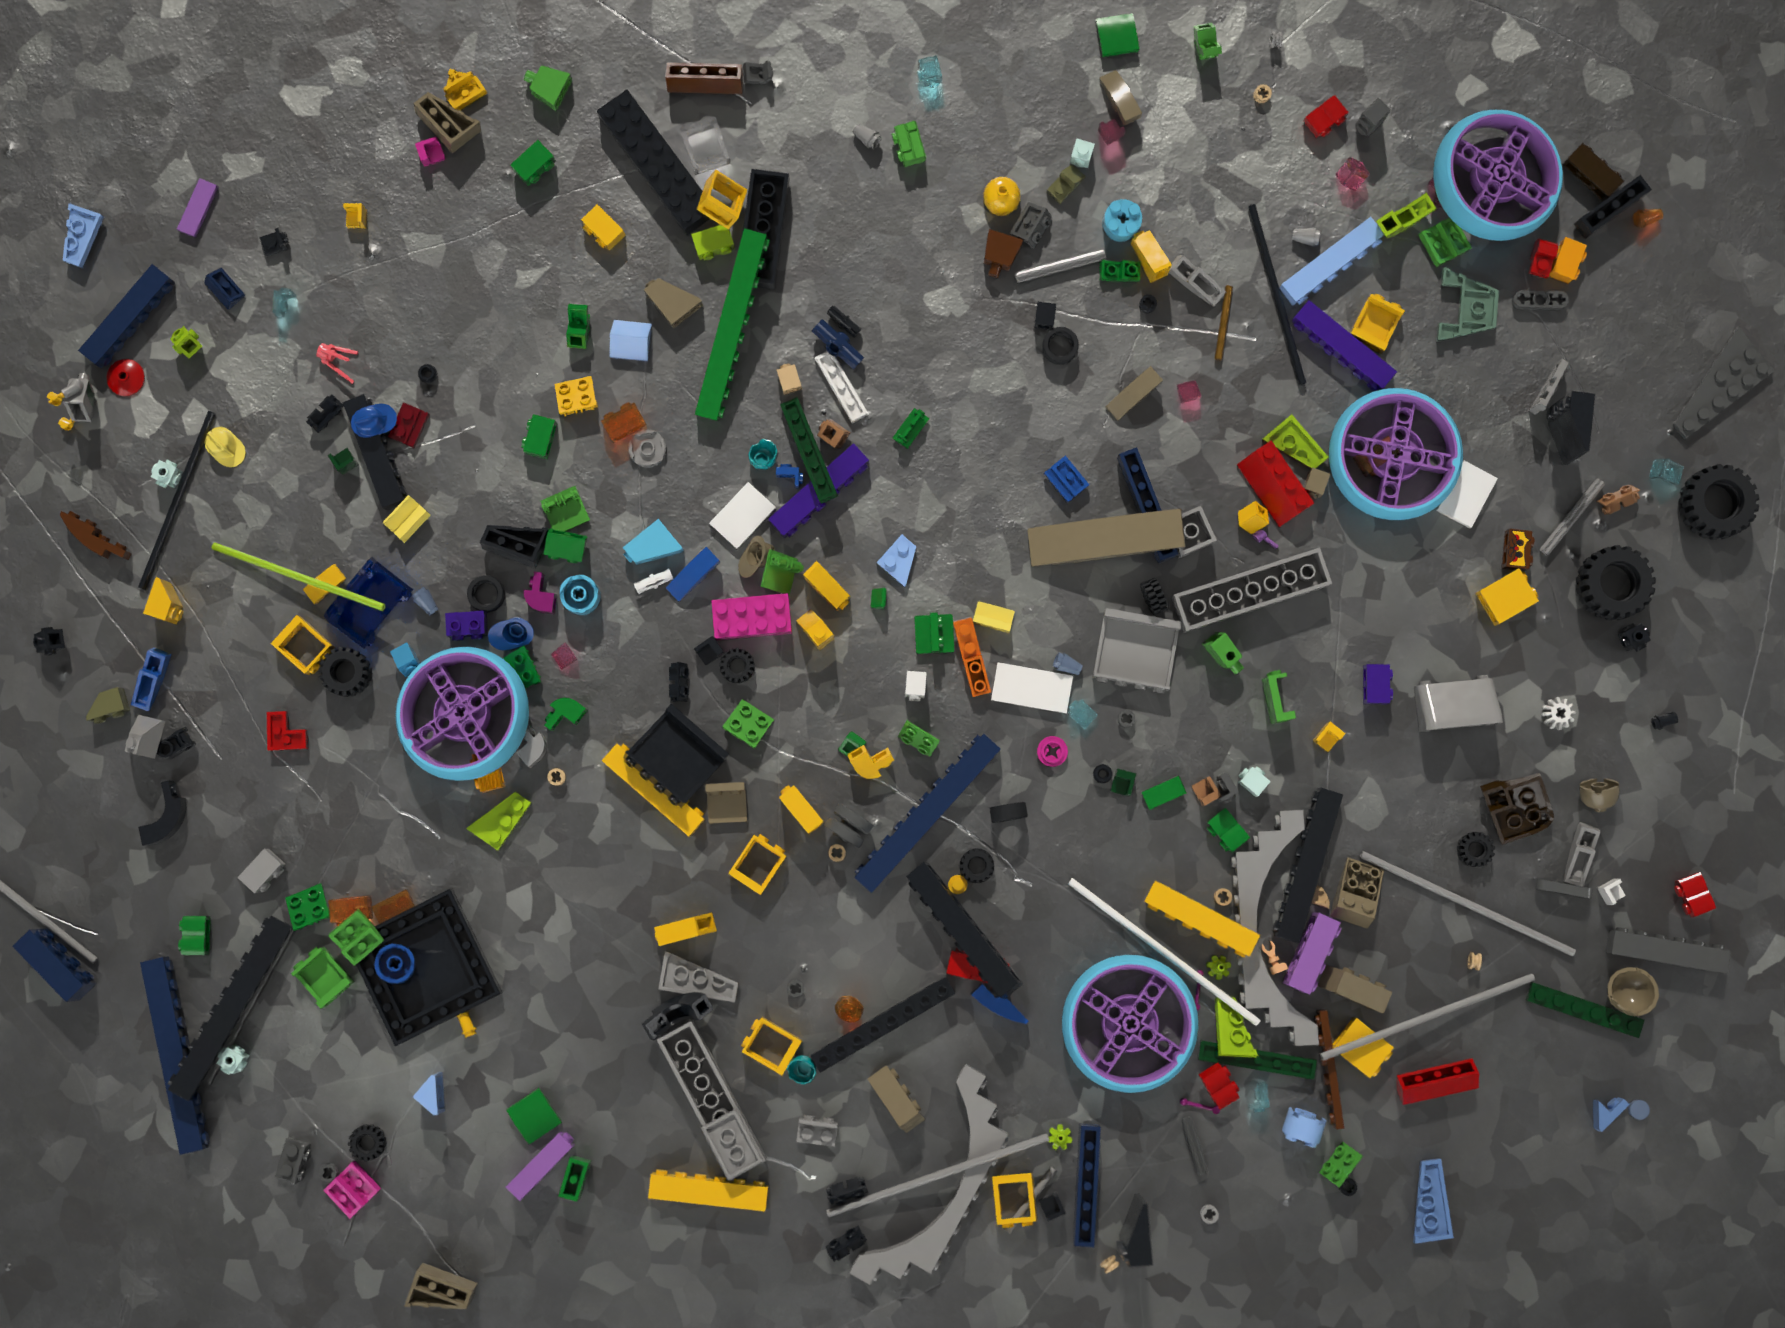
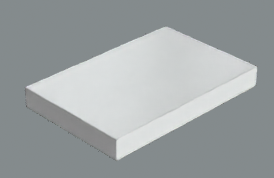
M1463 461L1460 476L1455 487L1436 511L1471 529L1498 478Z
M747 482L709 524L738 550L771 515L776 507Z

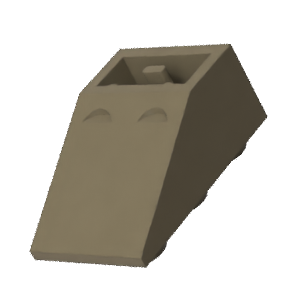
M1347 857L1334 897L1330 917L1368 928L1375 919L1384 869Z

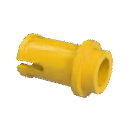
M469 1011L457 1015L463 1031L461 1034L465 1038L475 1035L477 1028L473 1026Z

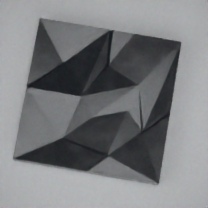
M448 889L374 926L384 941L356 964L394 1046H398L503 993L453 889ZM389 944L403 945L415 957L416 966L413 975L407 981L400 984L385 982L378 976L374 965L378 952ZM393 959L390 967L399 968L400 960L396 961Z

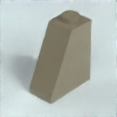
M660 278L648 282L644 289L647 297L673 329L703 306L700 298Z

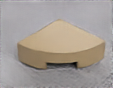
M1316 885L1311 904L1329 909L1330 901L1322 887Z

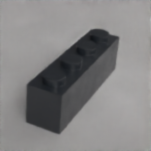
M1639 175L1582 216L1574 226L1586 239L1646 196L1652 189L1643 177Z

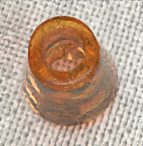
M1660 208L1639 209L1633 214V223L1636 227L1640 228L1663 219V211Z

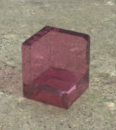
M1114 118L1106 124L1101 122L1098 131L1108 146L1124 137L1125 128H1120Z
M1349 157L1338 170L1336 176L1343 186L1356 191L1370 173L1362 162Z

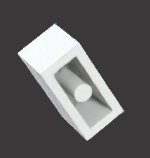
M907 671L905 697H909V701L920 702L921 698L924 699L926 672Z

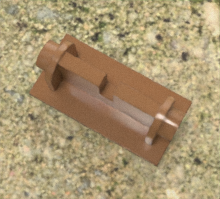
M1625 485L1615 493L1603 495V498L1597 500V503L1604 506L1601 508L1603 514L1610 515L1621 510L1620 502H1622L1624 508L1636 503L1640 499L1637 493L1640 489L1631 485Z

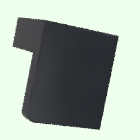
M1037 302L1034 328L1053 329L1056 311L1055 303Z
M713 636L694 648L705 665L710 664L724 654V651Z
M1056 1192L1039 1200L1048 1221L1066 1214Z

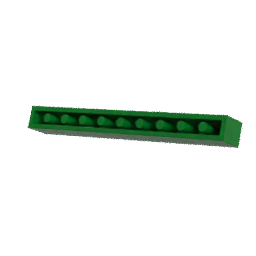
M744 228L695 415L719 421V417L723 418L725 412L723 402L724 399H728L730 388L727 387L729 380L733 381L735 374L733 365L734 362H738L740 351H737L738 346L743 343L745 333L742 332L743 327L748 325L750 314H747L749 306H753L755 296L752 295L753 290L758 288L760 277H757L758 271L763 269L765 262L762 256L764 251L768 250L770 243L766 234Z

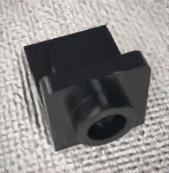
M275 228L274 233L259 237L267 257L288 250V236L286 232H282L279 228Z

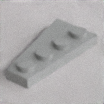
M665 951L658 990L682 994L701 992L705 993L707 998L730 1002L736 1001L738 982Z

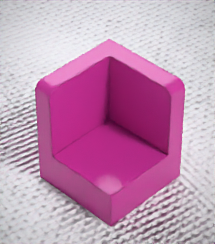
M437 137L415 143L424 167L445 160L440 141Z

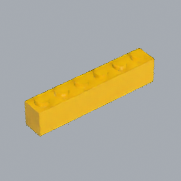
M616 743L602 759V762L688 837H691L705 821L702 817L704 813L696 806L694 809L689 806V800L682 808L678 805L674 806L668 800V796L664 793H659L654 788L653 783L649 780H644L639 775L637 769L631 768L625 763L623 756L626 750L629 751L630 748L624 743L621 746Z
M1154 881L1144 901L1148 903L1147 907L1151 910L1165 912V917L1173 921L1175 919L1182 921V926L1190 930L1193 927L1200 931L1199 935L1210 939V937L1218 940V945L1226 949L1228 946L1236 949L1234 953L1243 958L1246 955L1251 956L1261 936L1158 881Z
M660 1169L652 1172L650 1176L649 1199L766 1211L769 1185H765L764 1181L754 1180L753 1183H746L745 1179L734 1178V1181H728L723 1176H714V1179L706 1178L707 1175L695 1174V1177L687 1176L686 1172H675L674 1175L667 1174V1170Z

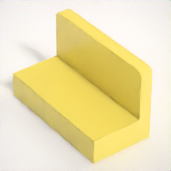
M408 495L383 521V524L405 543L431 515Z
M979 601L974 614L973 624L1009 633L1015 612Z

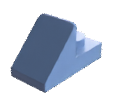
M1618 1097L1609 1101L1608 1107L1605 1108L1600 1101L1593 1100V1127L1602 1132L1630 1104L1625 1099Z

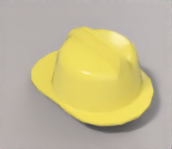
M216 427L207 433L204 441L205 448L220 464L231 468L243 462L246 454L245 446L230 430L225 427Z

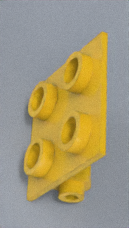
M592 376L554 384L560 415L567 416L574 414V411L578 414V410H581L582 413L584 412L583 409L585 411L595 410L598 407Z

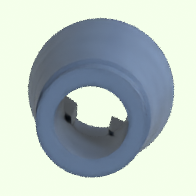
M422 587L412 595L413 601L428 613L429 616L439 610L429 589L426 590L425 587Z
M1059 652L1053 662V667L1056 670L1076 675L1080 674L1083 665L1066 653L1062 654Z

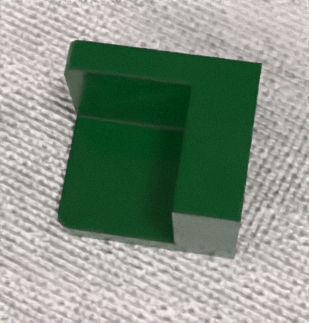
M345 448L335 456L332 454L328 455L337 471L342 475L359 465L348 448Z
M1116 769L1111 792L1128 797L1131 796L1136 773Z

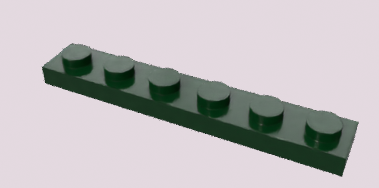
M798 397L780 404L819 502L822 504L838 497Z
M1531 982L1525 1000L1635 1038H1640L1645 1021L1644 1019L1627 1015Z
M1200 1040L1198 1060L1219 1062V1064L1314 1080L1317 1060L1256 1050L1258 1054L1256 1058L1218 1056V1043Z

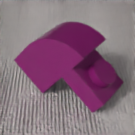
M534 572V576L530 577L529 587L532 590H524L525 600L530 607L540 613L555 614L557 595L555 593L542 592L545 575L542 572Z

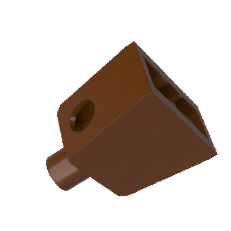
M989 229L984 264L990 265L989 276L999 278L1001 269L1010 270L1022 247L1023 239Z

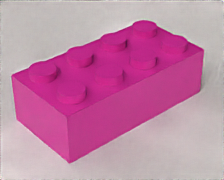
M788 593L711 600L714 637L716 641L792 634Z

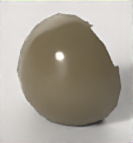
M1626 967L1617 970L1611 976L1607 986L1608 999L1611 1004L1621 1012L1634 1017L1649 1013L1656 1006L1659 998V990L1654 978L1647 971L1638 967Z

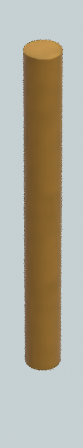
M1229 285L1225 286L1226 293L1223 299L1215 360L1221 361L1223 357L1233 286Z

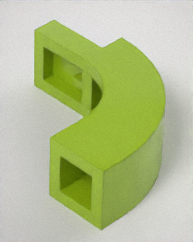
M1425 193L1400 210L1390 211L1376 222L1386 238H1391L1417 224L1437 208L1428 194Z

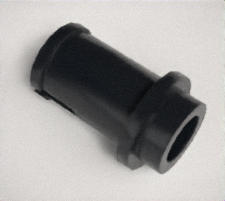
M1674 711L1661 716L1655 715L1651 719L1653 728L1658 730L1678 723V716Z

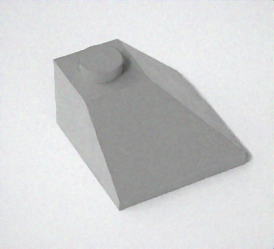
M138 715L126 741L125 752L155 759L165 721Z

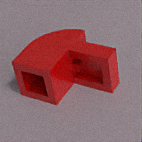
M1540 238L1534 242L1530 256L1532 263L1529 274L1546 279L1549 277L1553 261L1557 256V243Z

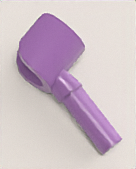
M1258 530L1252 535L1258 543L1264 540L1273 548H1278V545L1267 537L1265 531Z

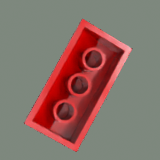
M1272 440L1237 464V467L1278 527H1281L1314 504Z

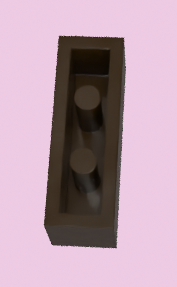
M1584 143L1562 164L1602 201L1609 198L1624 182L1617 171H1613L1604 159L1599 158L1593 149Z

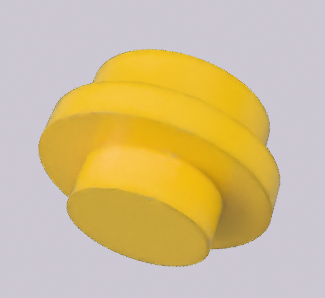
M954 875L950 878L948 887L952 893L962 894L967 889V880L963 876Z

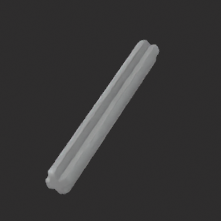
M1099 249L1015 272V280L1017 283L1102 261L1106 259V253L1104 249Z
M1596 479L1542 545L1540 548L1542 554L1547 556L1552 552L1605 486L1602 480Z

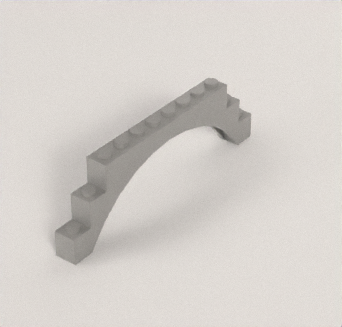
M1303 810L1277 811V815L1274 816L1275 827H1278V831L1255 832V836L1252 837L1253 847H1256V851L1233 852V856H1231V868H1234L1235 876H1232V887L1236 888V895H1233V905L1237 907V915H1234V921L1256 933L1257 906L1262 885L1271 865L1284 847L1304 830ZM1259 941L1250 957L1246 955L1243 958L1237 955V965L1241 967V973H1238V983L1242 985V993H1239L1240 1004H1243V1007L1246 1009L1266 1008L1267 1011H1264V1022L1269 1027L1291 1026V1030H1288L1289 1041H1292V1045H1319L1318 1025L1297 1011L1279 992L1266 969L1260 952Z
M965 1063L956 1078V1083L966 1105L970 1128L968 1161L1000 1150V1148H1005L1009 1139L1007 1138V1132L988 1122L989 1119L993 1120L998 1112V1109H996L997 1104L977 1093L978 1090L982 1091L987 1083V1080H985L986 1075ZM998 1159L965 1170L956 1193L943 1212L933 1222L906 1241L884 1249L859 1252L849 1273L870 1285L872 1280L876 1282L881 1273L879 1268L901 1279L902 1275L906 1276L911 1268L910 1262L930 1274L933 1269L936 1271L942 1261L939 1259L942 1252L946 1253L951 1245L949 1240L952 1234L956 1236L961 1227L959 1225L961 1218H966L970 1211L968 1206L971 1200L975 1201L980 1193L978 1188L981 1182H986L990 1175L987 1171L991 1165L995 1166Z

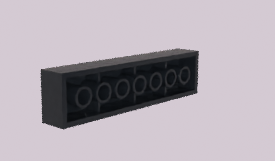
M627 89L597 110L600 120L686 236L711 219L697 210L703 192Z

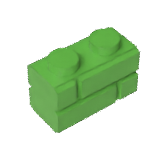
M916 121L895 126L894 133L891 135L894 145L898 144L899 151H896L899 162L903 161L904 167L925 162L926 155Z

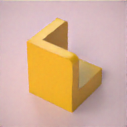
M344 203L346 227L366 228L367 209L363 204Z
M1252 502L1238 511L1239 526L1250 534L1257 532L1269 524L1268 510L1258 502Z
M1330 721L1325 724L1313 741L1326 752H1329L1346 733Z

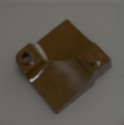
M1540 773L1507 781L1496 780L1480 786L1502 845L1536 834L1549 827L1554 820L1552 806Z

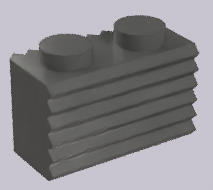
M1377 98L1360 115L1355 124L1357 131L1361 135L1369 137L1383 124L1390 113V108L1381 99Z

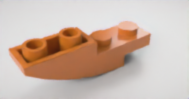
M972 617L954 621L953 625L972 697L991 693Z

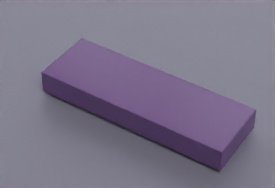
M199 178L177 227L178 231L196 238L217 192V185Z

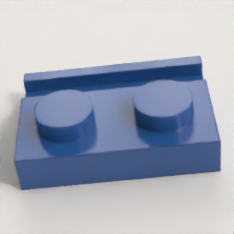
M1066 455L1044 472V475L1067 503L1089 486V483Z

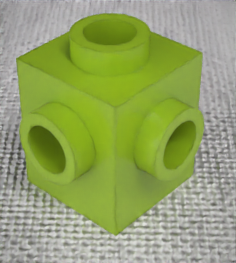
M184 326L181 329H177L170 338L174 344L172 348L179 355L183 353L188 359L202 347V344L198 341L199 335L193 329L188 331Z

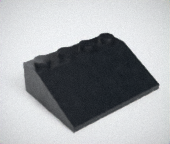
M1571 391L1547 410L1546 419L1549 420L1548 426L1563 465L1570 464L1590 451L1595 394Z
M1139 1193L1134 1195L1119 1234L1120 1240L1116 1241L1117 1252L1128 1267L1153 1266L1148 1204Z

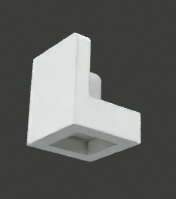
M1612 879L1597 888L1606 905H1614L1617 903V900L1625 896L1619 885L1622 883L1621 879Z

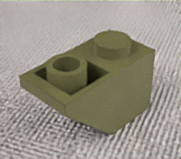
M116 687L100 692L90 708L86 720L98 724L105 722L106 718L111 716L113 718L124 716V712L130 711L125 690Z

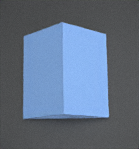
M614 320L610 331V358L648 361L652 324Z
M443 1072L431 1075L413 1096L415 1100L433 1115H438L445 1111Z

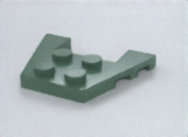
M1444 267L1442 269L1441 286L1460 288L1458 324L1439 323L1436 341L1495 329L1499 290L1479 281H1473L1466 278L1463 274H1457L1450 271L1451 269Z

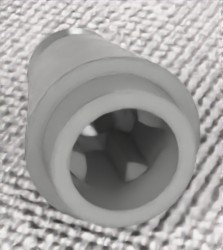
M857 124L853 129V134L867 148L875 149L881 141L879 132Z
M1316 228L1294 229L1292 240L1312 247L1319 245L1321 230H1316Z

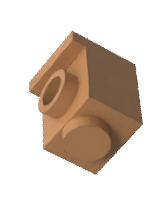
M827 419L819 426L817 436L834 448H842L851 432L833 420ZM835 429V430H836V433H835V435L833 436V435H832V431Z

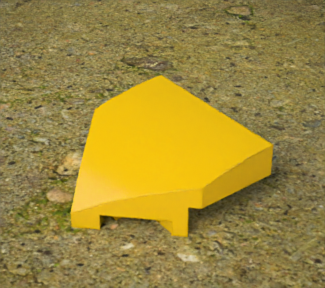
M449 69V78L443 90L446 99L454 109L462 110L487 94L477 76H474L472 72L463 73Z

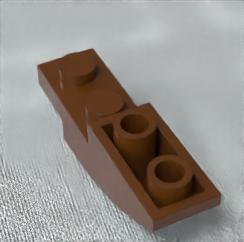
M61 511L60 516L63 522L84 546L107 559L111 553H114L129 560L132 553L126 551L127 547L118 542L115 545L109 543L110 538L100 534L102 530L96 528V523L88 519L85 522L79 520L80 515L69 511L68 514Z

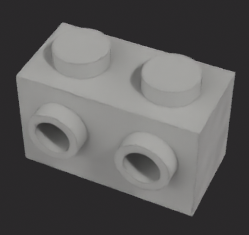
M263 849L238 876V879L253 893H264L271 885L269 882L274 877L278 878L283 873L284 869L282 868L286 864L270 849Z

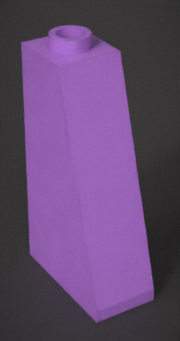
M559 1132L506 1188L519 1201L522 1200L575 1145L573 1137L567 1132Z

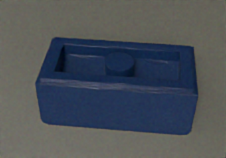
M222 268L206 275L205 285L227 309L232 308L245 297L243 291Z

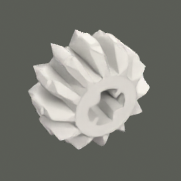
M1556 697L1554 701L1552 699L1548 700V705L1542 707L1546 712L1541 713V716L1547 717L1544 723L1550 722L1549 726L1551 729L1556 727L1557 730H1562L1563 727H1569V722H1574V718L1570 715L1576 714V712L1570 711L1573 704L1567 705V699L1561 701L1559 697ZM1558 710L1561 711V713L1559 714V717L1556 716V714L1558 713Z

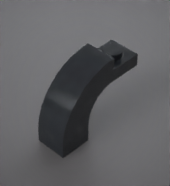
M167 780L161 782L165 809L160 819L152 824L138 827L142 846H151L166 841L178 831L184 821L186 798H178L179 788L174 781Z
M685 993L662 1003L652 1010L653 1015L644 1021L642 1026L650 1040L655 1041L678 1022L687 1019L700 1021L713 1010V1007L705 993Z

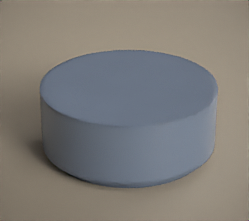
M1636 1099L1628 1106V1112L1631 1117L1643 1120L1649 1115L1650 1108L1645 1101Z

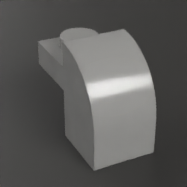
M528 724L524 736L528 743L516 753L529 768H532L544 757L547 750V742L544 735L540 732L534 736L536 732Z

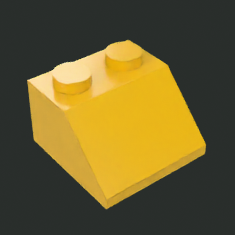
M156 577L143 614L177 625L183 616V606L172 583Z

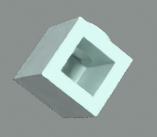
M1076 139L1070 163L1077 167L1088 168L1095 144Z
M1257 766L1256 768H1244L1238 776L1241 778L1238 783L1255 797L1261 794L1270 783V780L1264 776L1265 772Z

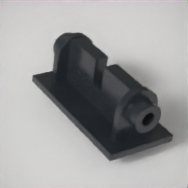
M332 394L319 404L323 409L322 412L315 409L307 417L306 423L317 433L325 429L328 422L334 416H337L344 406Z
M671 663V667H669V681H675V684H669V698H671V702H688L689 669L687 663Z
M858 1176L846 1180L848 1188L845 1189L843 1182L830 1185L826 1191L831 1205L843 1204L850 1198L859 1199L868 1193L866 1186H863L866 1185L864 1177L860 1178Z
M858 1225L855 1228L849 1229L838 1239L832 1240L825 1247L829 1257L835 1262L850 1254L847 1249L849 1246L855 1251L864 1245L867 1239L862 1234Z

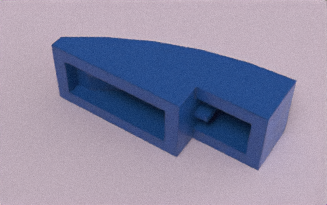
M705 547L670 582L666 589L680 602L720 563L719 559Z
M154 647L147 650L144 666L139 670L131 701L132 706L146 711L151 710L165 677L171 653Z
M982 983L971 993L977 1001L992 1012L1015 1022L1024 1024L1029 1022L1007 998L994 997Z

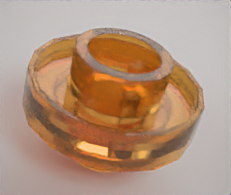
M842 996L835 1004L836 1014L846 1022H857L863 1015V1006L854 997Z

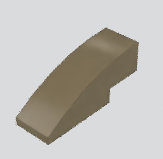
M1117 70L1099 77L1114 111H1117L1123 125L1140 119L1142 112Z
M1150 366L1106 405L1107 410L1119 421L1157 388L1163 379Z

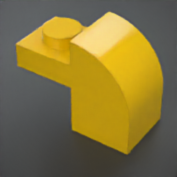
M863 745L847 754L855 771L867 779L881 777L879 769L886 768L895 761L889 748L871 757Z

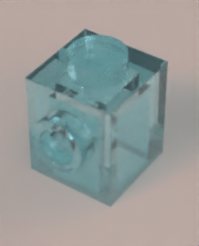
M937 55L919 59V70H917L919 82L922 81L923 86H929V88L936 87L939 83H942V73Z

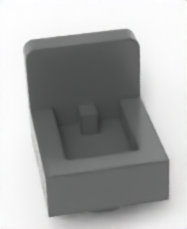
M766 61L763 64L745 62L743 64L744 83L765 85L773 77L771 61Z

